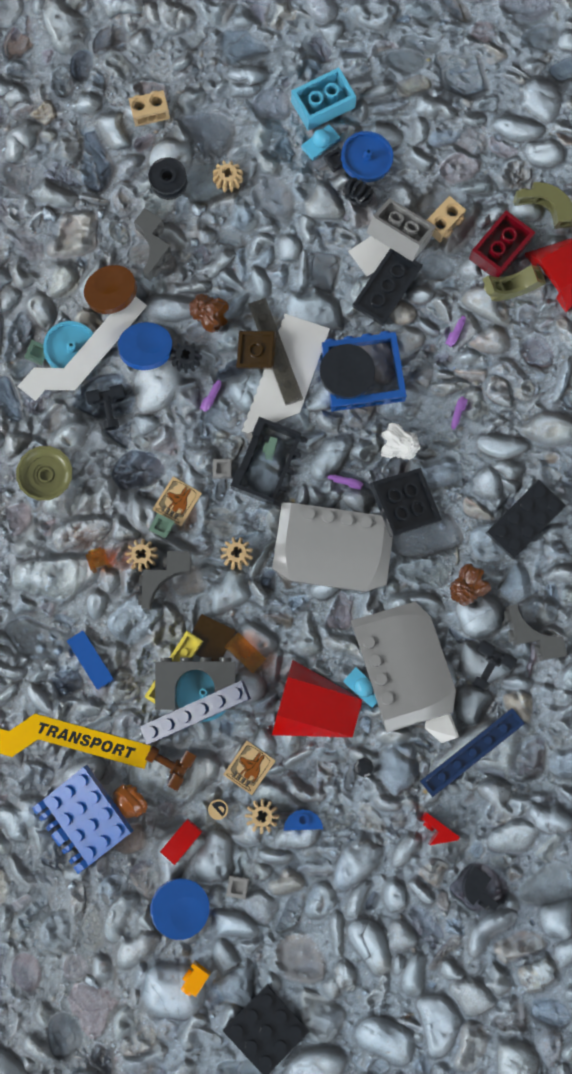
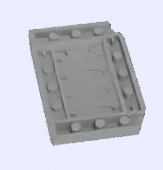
M282 503L272 570L278 572L291 582L368 592L387 584L393 537H390L381 515L297 503Z
M416 602L351 620L354 635L365 663L386 733L453 713L456 689L431 616Z

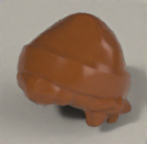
M123 784L113 792V802L126 819L139 817L142 813L146 812L147 802L142 794L137 792V788L132 787V784Z

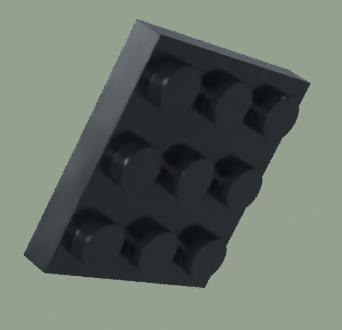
M421 468L369 484L390 537L442 520Z
M267 984L222 1030L261 1074H269L309 1033V1029Z

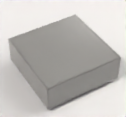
M213 459V479H232V459Z
M229 875L226 896L246 899L249 878Z

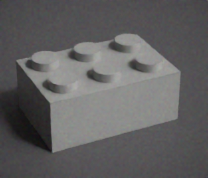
M389 198L372 217L366 233L413 262L429 243L436 226Z

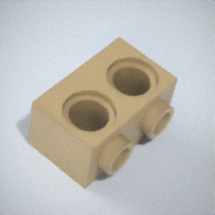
M164 90L128 98L135 127L170 119Z
M450 196L426 220L435 226L442 225L444 227L443 229L436 227L432 234V237L439 243L444 238L448 239L453 233L452 229L456 225L459 227L465 220L466 209ZM449 212H452V213H454L456 216H451V215H449L448 213H449Z

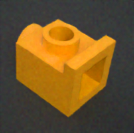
M194 960L191 965L193 970L188 969L182 978L185 982L181 990L188 996L194 995L196 997L211 972Z

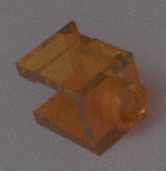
M99 547L88 551V554H86L90 570L93 573H97L96 568L105 565L108 568L112 567L106 549Z

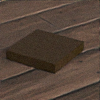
M239 331L236 368L274 370L277 333L275 331Z
M201 614L192 631L193 635L203 641L196 655L202 658H212V661H219V658L224 657L236 630Z

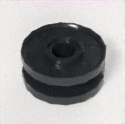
M171 157L160 158L149 169L148 177L151 189L159 198L172 200L180 197L185 192L188 185L187 174L183 164L177 159ZM167 177H172L170 180H164Z

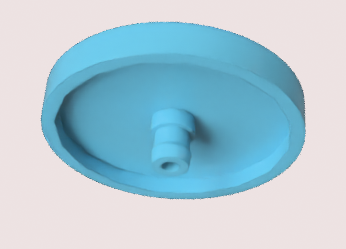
M65 321L56 324L48 331L44 339L43 351L46 361L52 368H64L94 333L84 324L75 321Z
M190 670L184 673L177 684L178 707L182 708L215 693L212 678L201 670ZM223 711L201 722L215 720L219 718L221 715H223L226 711Z

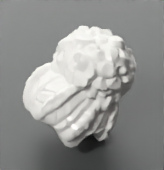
M388 424V429L381 435L387 440V443L381 450L382 457L393 458L396 456L397 458L401 457L402 459L410 460L420 450L417 435L404 431L399 424Z

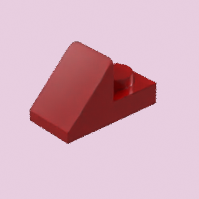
M425 812L421 817L424 821L423 826L432 832L434 829L437 830L429 841V845L453 842L460 839L457 834L430 814Z

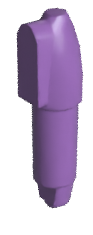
M464 315L458 320L453 332H450L445 344L449 347H452L460 336L466 320Z
M221 380L216 381L208 397L204 398L200 409L204 412H207L213 405L222 383Z
M461 396L456 403L451 422L453 430L459 425L462 411L465 410L468 399L464 398V396Z
M339 475L328 476V479L334 480L333 482L348 485L349 488L361 490L363 487V483L357 479Z

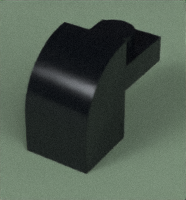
M474 865L470 866L462 880V892L466 900L473 906L479 899L478 904L487 911L489 908L495 911L499 903L483 893L492 878Z

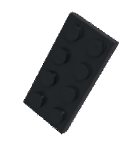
M390 248L352 304V307L384 326L423 265L416 260L412 262Z
M538 480L486 534L508 556L514 559L566 505Z

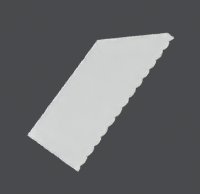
M284 314V319L276 336L274 370L265 369L263 371V377L260 379L257 394L254 396V402L251 404V410L247 415L248 419L245 421L244 428L242 429L243 432H253L259 417L272 422H278L300 413L322 352V342H325L330 328Z

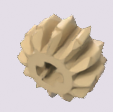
M232 160L229 164H226L225 161H223V165L217 164L216 169L213 170V182L218 189L223 188L224 193L227 189L233 192V187L239 189V184L243 182V171L238 164L233 165Z
M234 537L232 538V544L225 541V545L228 548H221V551L225 553L221 555V559H227L224 565L227 566L231 563L232 570H234L235 565H238V569L242 570L241 564L243 563L245 566H248L249 563L246 559H253V556L249 555V553L253 552V549L247 548L249 546L248 541L242 545L243 538L241 537L238 543ZM234 550L242 552L239 554L238 558H235V555L232 556V554H234Z
M142 539L141 544H139L135 540V547L128 546L132 552L125 553L127 557H130L127 563L132 564L131 568L133 570L138 567L139 572L143 571V566L150 570L149 564L156 565L152 559L159 558L157 554H153L157 551V548L152 547L153 543L151 541L146 544L145 539ZM139 553H142V554L144 553V554L146 555V557H145V558H143V557L140 558V557L138 556V554H139Z
M261 799V806L258 805L256 800L253 801L256 808L247 807L253 813L245 814L246 818H252V820L247 822V825L249 826L254 823L255 825L252 828L254 832L259 826L260 834H263V827L265 826L268 832L271 831L269 823L276 827L277 823L272 818H279L277 814L272 815V812H275L277 807H273L270 810L269 807L272 802L269 801L267 806H264V799ZM261 810L263 813L265 811L268 814L264 822H261L262 819L260 821L257 819L259 816L258 812Z

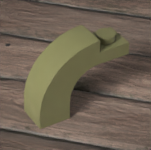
M533 182L530 190L523 188L516 191L513 198L514 206L542 205L551 213L554 229L572 227V202L561 189L548 183Z
M530 265L510 276L495 277L488 275L483 278L484 290L491 297L492 301L512 299L546 284L541 268Z

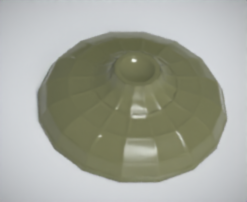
M38 446L29 450L21 457L16 468V480L20 489L28 497L38 501H49L59 497L68 489L72 480V466L69 458L61 450L52 446Z

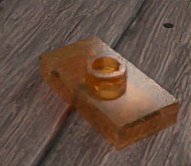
M239 632L224 646L251 673H254L266 660Z

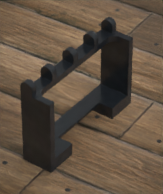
M259 417L240 468H237L230 485L231 489L280 508L282 504L275 501L279 490L287 492L288 488L281 485L286 473L290 475L295 473V471L289 469L293 456L301 458L302 454L296 452L299 441L307 443L308 439L301 436V433ZM264 428L295 439L272 498L241 486Z

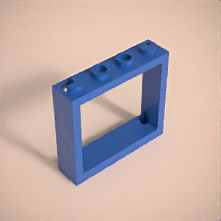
M383 331L377 335L367 333L361 337L347 336L341 340L327 339L325 342H322V357L332 348L342 344H353L360 347L391 342L399 389L361 395L354 399H336L335 396L328 392L331 412L405 402L407 395L396 332Z

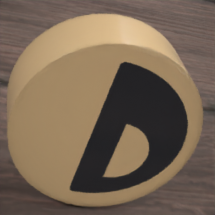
M221 799L212 801L208 807L209 815L215 820L223 819L228 813L227 803Z

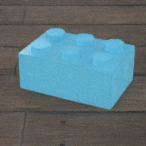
M338 67L291 90V103L309 131L354 109L356 95Z

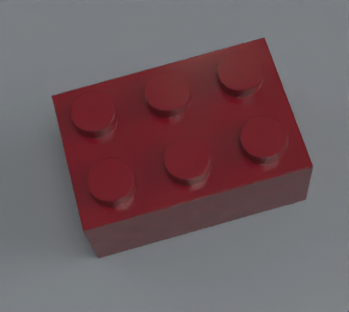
M506 210L472 249L469 260L490 276L501 277L531 242L535 231Z

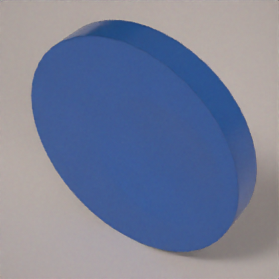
M371 131L357 132L351 135L342 147V166L352 178L361 179L363 182L378 181L385 177L391 169L393 163L392 147L378 133Z
M142 322L128 327L118 340L120 358L126 365L137 370L158 368L166 363L172 354L173 345L169 332L164 327L155 323Z
M185 878L172 879L161 885L155 892L150 907L154 926L164 936L174 940L188 939L201 931L207 922L210 910L209 900L204 889L196 882Z

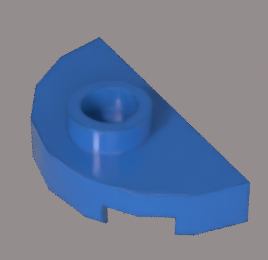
M304 809L293 812L288 816L284 824V831L323 829L320 818L312 811Z

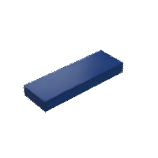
M84 630L67 640V643L97 690L115 680Z

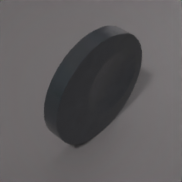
M342 344L332 348L325 354L320 365V379L324 388L333 396L341 399H354L366 393L371 387L375 376V365L371 356L363 348L353 344Z

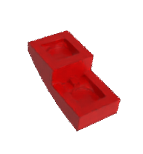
M187 819L160 853L175 865L203 831L190 819Z

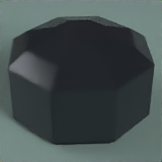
M365 757L358 759L354 765L356 774L363 778L371 775L374 769L372 761Z

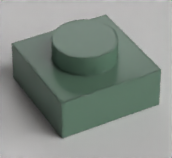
M31 340L24 358L42 366L45 359L43 344Z
M270 437L269 442L265 441L263 447L265 459L273 461L278 438Z
M157 513L149 531L167 539L175 521Z

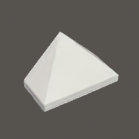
M451 714L425 722V729L441 743L459 737Z

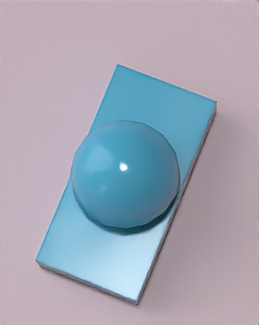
M327 125L323 129L316 130L313 137L301 145V149L314 161L339 142L341 137L330 125Z
M355 667L343 682L373 708L377 701L370 679Z

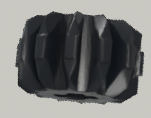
M349 178L342 190L345 199L360 208L367 207L370 204L374 193L371 186L357 178Z
M185 341L183 346L178 342V348H172L174 354L170 355V359L173 360L172 366H177V371L179 372L184 369L186 374L188 369L194 372V366L200 367L199 361L202 360V355L199 354L201 352L200 348H195V343L189 346L188 341Z

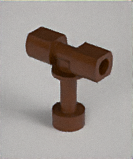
M152 746L145 760L153 763L155 760L171 769L170 774H172V777L167 786L178 792L184 781L183 776L187 769L191 768L197 756L186 750L181 761L177 759L176 762H173L159 754L160 749Z

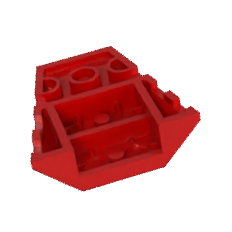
M572 238L525 253L530 263L534 266H540L559 292L556 299L565 312L572 306Z
M292 660L272 735L353 738L363 699Z

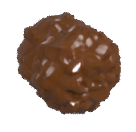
M198 294L190 302V315L194 320L201 322L206 331L211 333L218 332L220 327L228 323V320L224 317V313L229 310L227 301L220 298L214 299L209 295Z
M472 564L464 565L459 571V578L451 583V599L459 602L462 606H468L478 596L488 594L491 591V585L489 582L482 580L484 570L475 568Z

